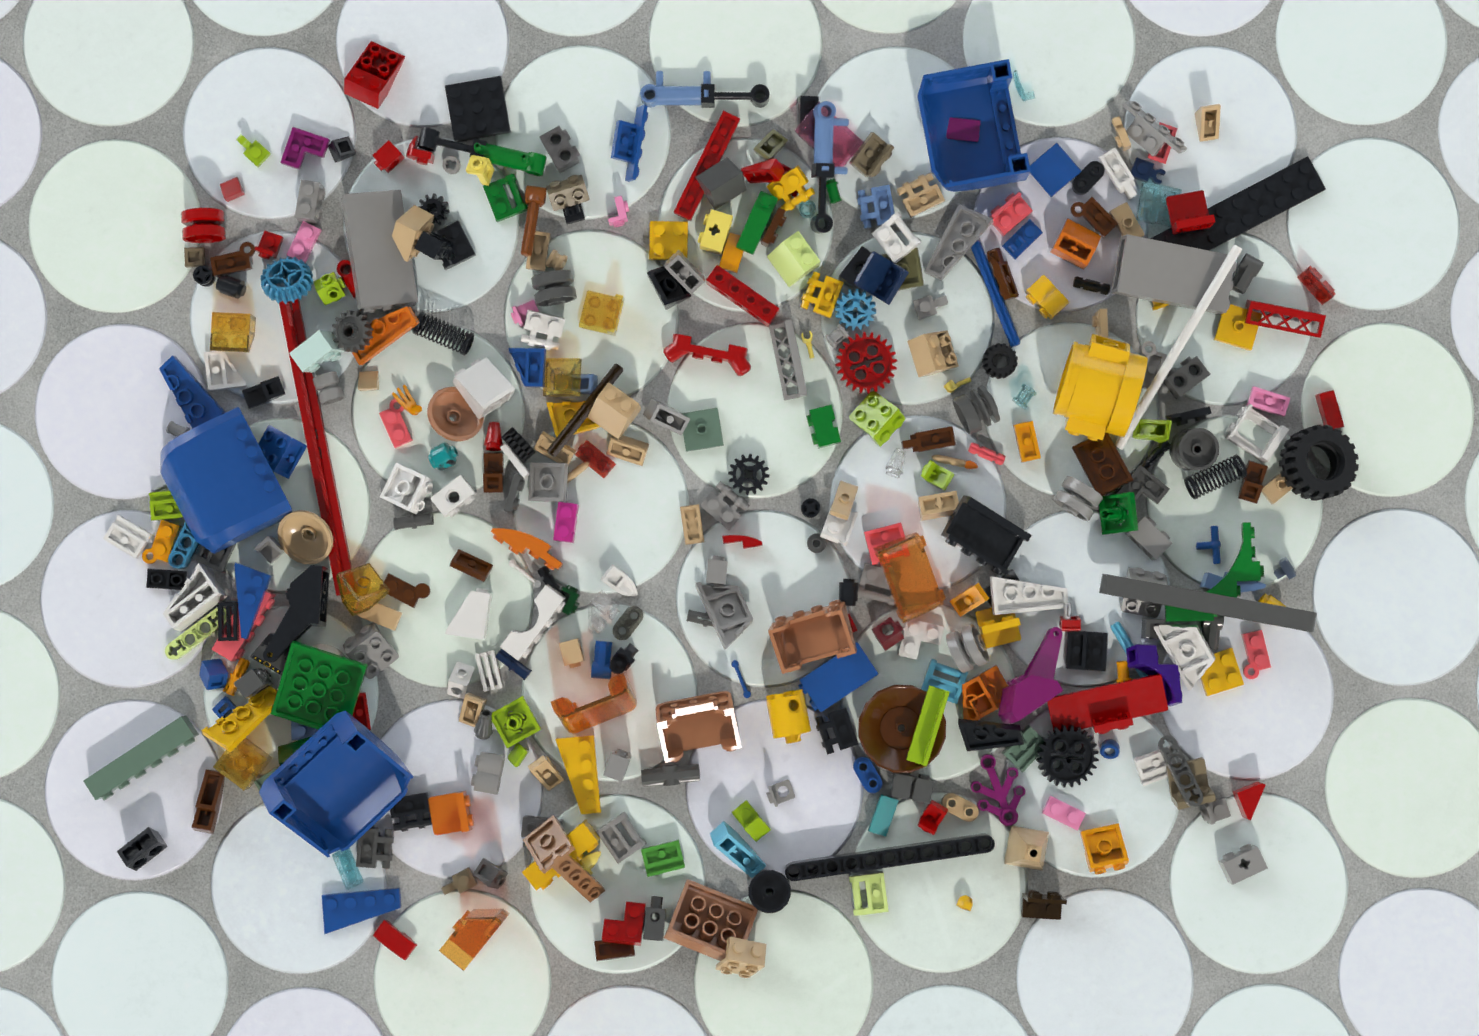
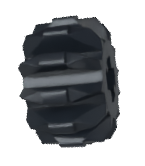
M433 193L432 199L425 195L426 201L420 199L419 202L423 206L418 207L434 215L432 222L434 225L435 221L438 225H441L440 219L442 218L446 221L447 217L444 214L450 213V210L446 208L449 206L448 202H443V196L437 198L435 193ZM431 207H432L433 209L436 208L437 211H436V212H433V211L431 212V211H430V208H431Z

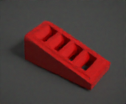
M770 159L741 168L744 177L749 183L779 182L784 174V168L777 159Z

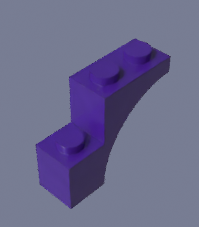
M1136 644L1126 648L1128 668L1138 669L1148 676L1161 674L1167 705L1174 706L1182 703L1178 665L1158 664L1159 656L1156 645Z

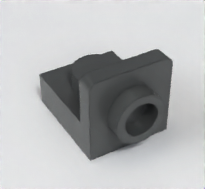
M483 858L473 875L488 887L499 889L504 884L508 873L500 870L489 860Z

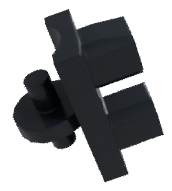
M631 643L625 649L620 647L609 663L610 670L614 674H621L627 671L635 661L633 657L639 650Z

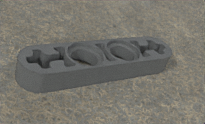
M1170 735L1163 736L1158 742V748L1185 803L1190 807H1197L1203 802L1204 798L1201 789L1176 739ZM1164 740H1166L1167 742L1171 741L1172 745L1170 746V749L1172 752L1176 750L1177 753H1174L1168 757L1167 754H1169L1170 751L1168 747H1163V744L1165 743ZM1173 757L1180 758V767L1172 766L1171 759ZM1181 775H1187L1190 778L1189 785L1181 784ZM1194 786L1195 789L1191 791L1193 795H1198L1197 803L1189 800L1191 793L1190 791L1185 792L1184 789Z

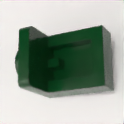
M570 585L567 588L562 586L561 590L570 594L562 612L567 615L575 614L580 605L577 602L580 597L577 593L578 589Z

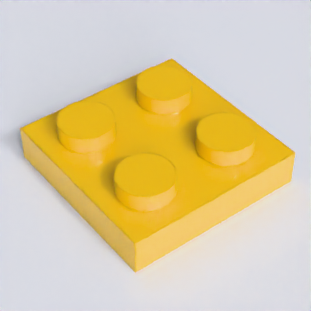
M650 221L649 260H668L678 250L688 259V222Z
M1228 648L1213 653L1215 661L1200 678L1205 695L1210 696L1244 685L1233 649Z

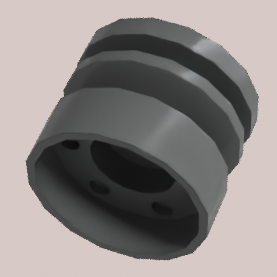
M983 385L977 388L978 393L974 389L970 391L972 400L965 394L952 400L957 416L969 435L982 430L981 420L987 426L992 425L991 420L994 423L1000 421L997 405L992 395Z

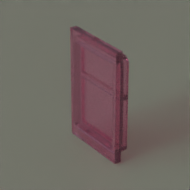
M822 107L821 113L825 117L828 115V110ZM812 109L794 131L814 149L815 118ZM834 126L833 164L838 167H844L863 144V141L847 126Z

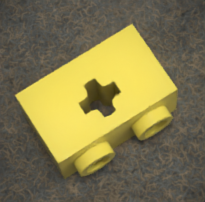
M712 209L710 214L706 213L703 225H706L704 232H700L697 241L700 243V249L722 255L733 221L732 215ZM714 228H717L718 233L713 236L712 231Z

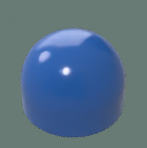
M1113 739L1103 741L1100 746V754L1106 759L1118 757L1120 753L1119 744ZM1113 748L1115 751L1112 754H1107L1105 749Z

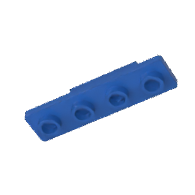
M647 105L637 107L634 124L622 120L616 122L611 158L628 163L625 177L627 182L636 180L639 175L638 163L642 156L641 145L645 137L644 126L648 119Z

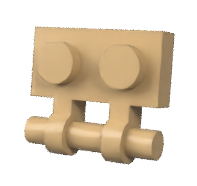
M931 173L925 176L922 174L918 176V179L910 183L906 182L902 184V187L896 189L899 196L905 193L908 195L902 202L910 218L945 202L937 183L932 186L928 183L934 180ZM919 186L923 187L924 190L914 194L913 189Z

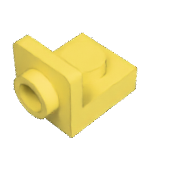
M471 155L466 172L477 175L482 185L489 186L495 170L490 159Z

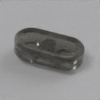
M630 606L625 610L612 629L616 639L626 640L632 635L644 618L641 608ZM632 612H636L638 614V617L636 619L631 618ZM621 627L626 629V633L623 635L619 633Z

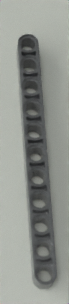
M1102 574L1099 593L1307 632H1314L1317 617L1316 612Z

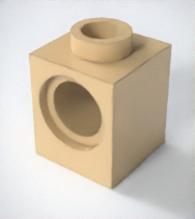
M579 638L559 643L564 666L569 665L570 668L581 666L580 662L585 660Z

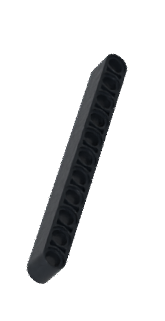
M982 833L799 860L786 865L785 875L790 881H801L991 852L995 847V842L990 835ZM984 838H988L990 841L989 846L986 848H982L980 845L981 840ZM964 841H969L971 844L970 849L967 851L961 849V844ZM950 844L952 847L951 851L947 854L943 853V845ZM925 847H931L933 849V852L930 856L923 855V849ZM908 849L914 852L911 859H905L903 856L904 852ZM888 852L894 853V860L891 862L884 860V856ZM869 855L875 857V862L872 865L865 863V859ZM849 858L856 860V865L852 868L846 866V861ZM830 861L837 863V868L833 871L827 869V863ZM810 864L818 866L816 873H809L807 871ZM791 867L799 869V873L796 876L788 874V870Z

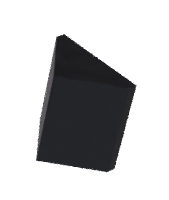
M665 266L647 272L648 278L665 310L691 297V294L668 272Z

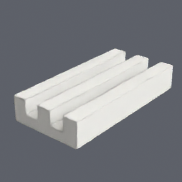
M508 444L502 445L500 448L522 477L528 478L530 472Z
M495 650L475 654L483 691L503 688ZM488 655L492 657L498 685H494ZM481 657H484L490 687L487 686Z

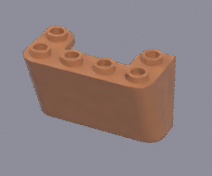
M840 600L832 601L825 607H822V605L814 606L808 612L803 610L794 612L793 616L787 618L785 615L779 616L774 619L775 622L772 623L768 630L782 674L799 670L803 664L833 655H836L838 659L857 652L845 602H840Z

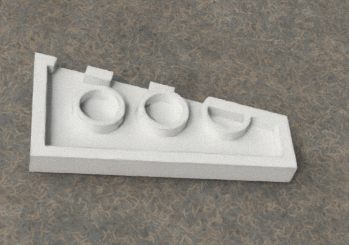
M990 576L993 615L1064 608V603L1066 602L1068 607L1067 588Z

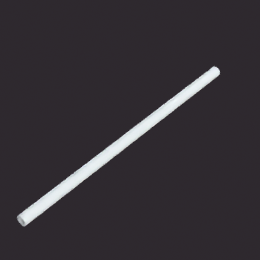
M1233 245L1136 407L1125 437H1118L1114 445L1119 449L1123 450L1241 253L1242 248Z

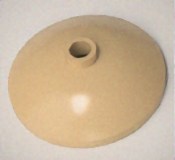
M305 510L290 512L281 520L278 526V540L281 547L290 558L299 563L309 565L320 563L332 550L333 536L329 526L321 517Z

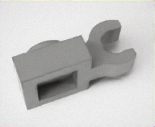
M931 295L913 301L918 320L937 314L936 308L945 306L948 303L946 296L933 300Z

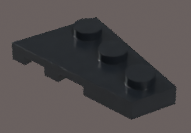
M958 719L959 729L967 752L1024 745V737L1020 725Z

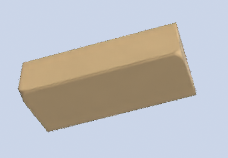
M624 435L619 440L611 436L606 454L642 466L649 444Z

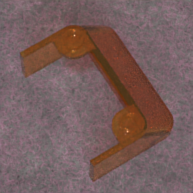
M473 909L471 912L467 910L462 918L452 927L455 931L439 951L464 971L510 913L505 909Z

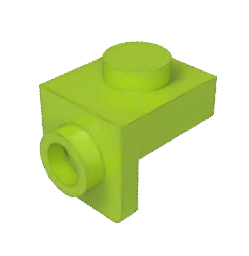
M929 460L928 464H925L922 469L921 477L926 482L945 491L955 474Z

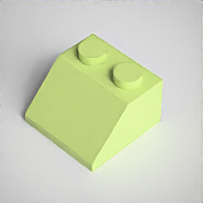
M799 231L784 240L767 256L788 287L820 266L821 262Z

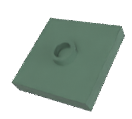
M718 408L682 413L690 418L683 432L686 452L724 446Z

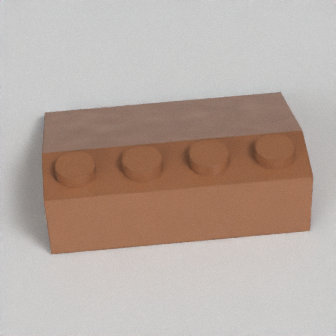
M687 879L664 938L722 961L726 958L727 938L735 937L747 940L758 910L753 905Z

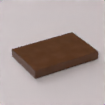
M1105 433L1103 440L1093 441L1087 439L1072 447L1093 489L1101 496L1133 481L1129 470L1108 433Z

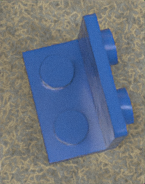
M271 425L267 427L258 443L272 471L288 479L307 448V445Z

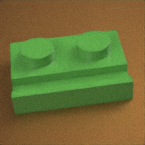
M679 839L641 849L647 877L685 868Z

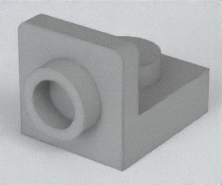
M1224 797L1201 805L1203 809L1201 810L1202 818L1211 825L1215 824L1216 821L1231 816Z

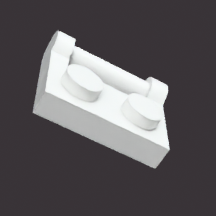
M899 212L893 214L889 220L871 233L895 264L921 244V240L914 236L901 219L902 216ZM894 224L898 226L910 242L907 246H905L891 226Z

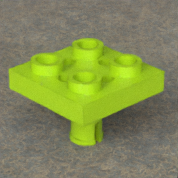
M524 696L492 712V722L506 748L542 730Z

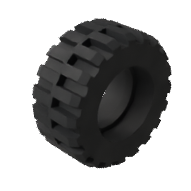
M1315 425L1294 433L1290 436L1289 440H1286L1284 443L1285 449H1282L1280 452L1282 460H1279V467H1282L1283 470L1280 472L1281 476L1287 480L1284 483L1287 487L1291 486L1293 488L1292 492L1294 494H1301V498H1310L1312 501L1324 500L1342 494L1344 490L1349 489L1351 482L1355 481L1357 476L1355 471H1358L1359 464H1356V460L1359 459L1358 454L1354 452L1356 447L1354 443L1350 444V438L1346 434H1341L1342 431L1340 429H1333L1329 425ZM1311 446L1321 448L1330 460V472L1325 480L1314 476L1308 467L1307 455Z

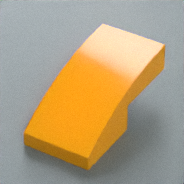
M729 233L719 265L724 270L734 273L738 272L744 253L743 250L736 248L741 235Z

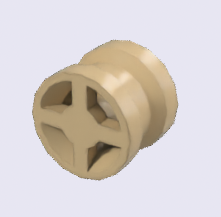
M554 249L549 255L545 266L548 268L552 267L555 270H562L568 256L560 255Z

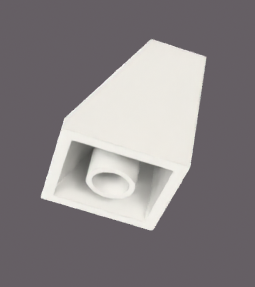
M487 357L483 360L479 358L471 363L470 368L466 370L463 368L456 372L453 384L478 419L508 402L515 391L513 385Z

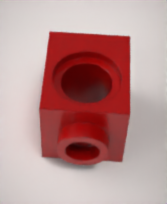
M389 140L372 155L376 160L374 164L380 171L385 169L387 173L392 171L405 158Z

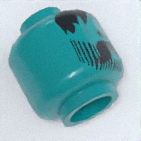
M444 442L431 448L428 459L434 469L437 468L442 471L456 464L458 452L455 446H450Z

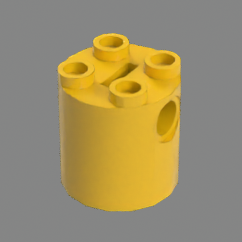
M791 690L766 696L773 738L785 737L786 744L801 741V734L811 731L803 690Z

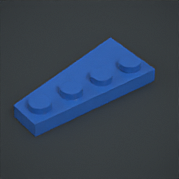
M172 355L159 368L192 429L225 413L222 407L176 356Z
M400 888L323 894L324 934L401 908Z

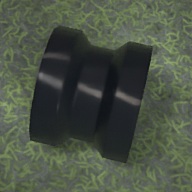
M198 266L193 272L194 280L201 286L209 287L216 280L213 271L207 266Z
M813 498L806 499L801 505V512L807 518L816 517L820 512V504Z

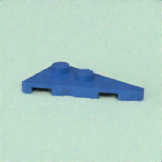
M235 563L241 638L248 639L272 576Z

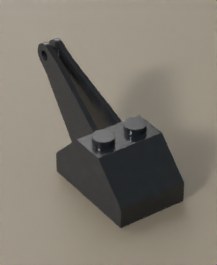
M310 565L290 583V588H287L286 599L289 600L290 607L263 652L265 661H277L291 647V643L297 641L312 626L326 627L330 569L321 565Z

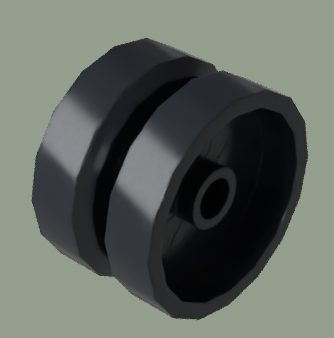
M765 870L758 873L751 880L748 887V895L752 905L757 910L764 913H776L788 904L791 897V886L788 879L782 873L775 870ZM767 888L773 889L774 892L772 895L766 894Z

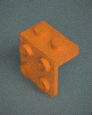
M466 791L432 796L428 799L433 833L435 835L459 831L467 832L473 829L474 817L473 814H470L469 810L471 799Z

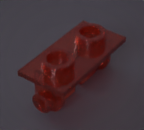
M1311 265L1297 276L1322 305L1336 294L1334 292L1335 289L1326 280L1320 281L1323 278L1322 275Z
M588 440L584 444L582 443L575 453L583 462H589L588 466L602 478H605L616 465Z

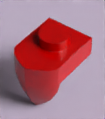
M415 136L408 146L406 157L416 160V163L421 165L433 164L435 156L432 152L417 149L418 136Z

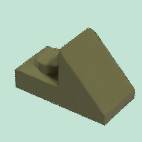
M772 129L755 146L754 151L765 161L774 159L788 140Z

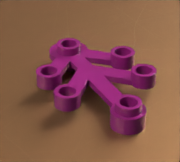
M985 754L980 758V765L983 769L987 770L994 790L983 786L979 781H973L970 789L975 793H982L997 800L1001 809L990 805L985 799H980L977 807L981 811H988L999 816V820L1003 825L1012 826L1018 821L1016 808L1021 797L1025 795V788L1021 785L1015 786L1013 788L1014 796L1008 805L1006 797L1014 779L1018 777V770L1014 767L1008 768L1006 770L1007 777L1001 787L994 769L996 760L992 755ZM986 758L991 760L990 765L986 766L984 764ZM1015 770V776L1010 777L1009 771ZM975 783L980 785L978 790L973 789ZM1022 788V794L1017 795L1016 789ZM983 801L987 803L984 809L980 807V803ZM1011 813V819L1006 820L1005 814Z

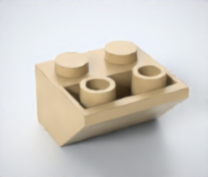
M415 205L396 220L392 238L406 262L413 257H417L420 251L414 247L422 232H431L434 227L432 223L434 215Z
M948 330L923 334L907 341L918 377L929 376L959 367Z

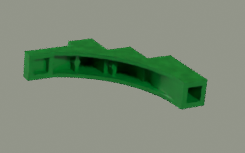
M1251 522L1241 524L1242 544L1231 569L1207 593L1234 598L1241 597V587L1237 585V582L1261 581V577H1264V565H1260V561H1252V558H1255V546H1252L1251 538H1255V528L1251 527ZM1165 605V622L1214 621V617H1217L1215 614Z

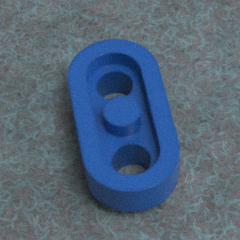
M858 757L853 763V769L864 789L869 793L880 791L882 779L872 762L867 757ZM865 763L867 768L860 770V764ZM871 780L876 781L875 787L869 785Z

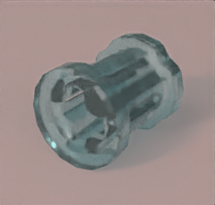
M1022 384L1021 391L1012 401L1021 408L1026 409L1028 402L1033 396H1036L1037 392L1028 385Z

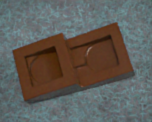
M484 452V493L503 492L504 452Z
M1248 460L1246 465L1247 477L1242 479L1238 495L1239 499L1258 503L1263 488L1262 483L1268 468L1267 465Z

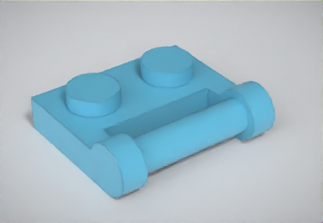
M931 659L921 689L927 692L930 685L949 691L947 701L957 704L962 692V684L965 683L968 672L962 673L960 670L937 663V660ZM937 670L959 678L958 683L956 684L934 676L933 672Z

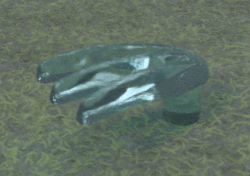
M1015 70L1013 72L1014 84L1022 101L1026 102V100L1035 99L1034 91L1024 93L1018 72Z

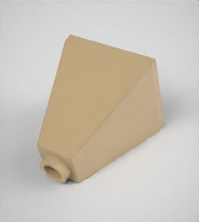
M1010 826L1004 864L1043 871L1049 832Z

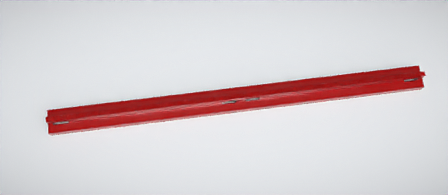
M295 299L294 303L292 302L293 310L291 309L290 301L287 304L283 301L279 303L289 353L307 340L299 299ZM289 354L320 515L329 526L333 536V547L329 554L336 596L355 593L357 591L318 393L312 380L315 378L314 372H302Z

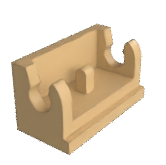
M957 491L919 497L918 507L920 508L921 521L952 516L959 504Z

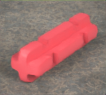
M974 442L970 444L968 449L970 453L978 454L979 457L991 462L995 461L994 463L1002 465L1005 461V455L996 454L995 451L984 446L980 447L979 444Z

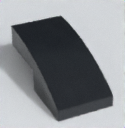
M279 376L242 390L248 409L285 395Z

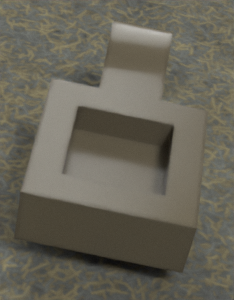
M470 867L452 875L453 882L443 886L441 889L444 895L456 889L461 894L478 885Z

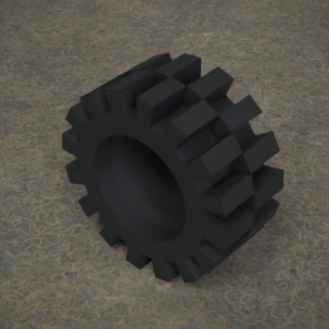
M997 343L990 346L982 359V367L986 370L985 373L991 375L990 377L992 378L996 377V379L1006 378L1012 374L1018 364L1016 351H1013L1011 346H1006L1005 343ZM996 354H1002L1006 357L1007 364L1004 368L994 366L993 357Z
M513 427L501 437L524 462L536 453Z

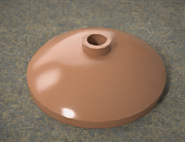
M446 387L437 391L429 401L427 408L428 420L433 429L445 439L459 442L473 438L482 428L484 417L481 419L477 418L456 387Z

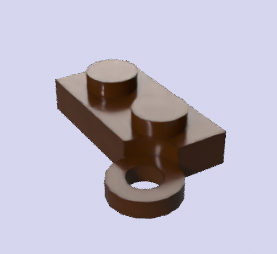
M1093 197L1085 204L1075 202L1071 206V214L1077 218L1083 216L1103 238L1118 225ZM1075 207H1081L1082 211L1077 213Z
M244 242L240 246V251L210 257L214 277L253 269L250 257L255 254V246L250 242ZM247 246L251 248V251L249 253H245L244 251L245 247Z

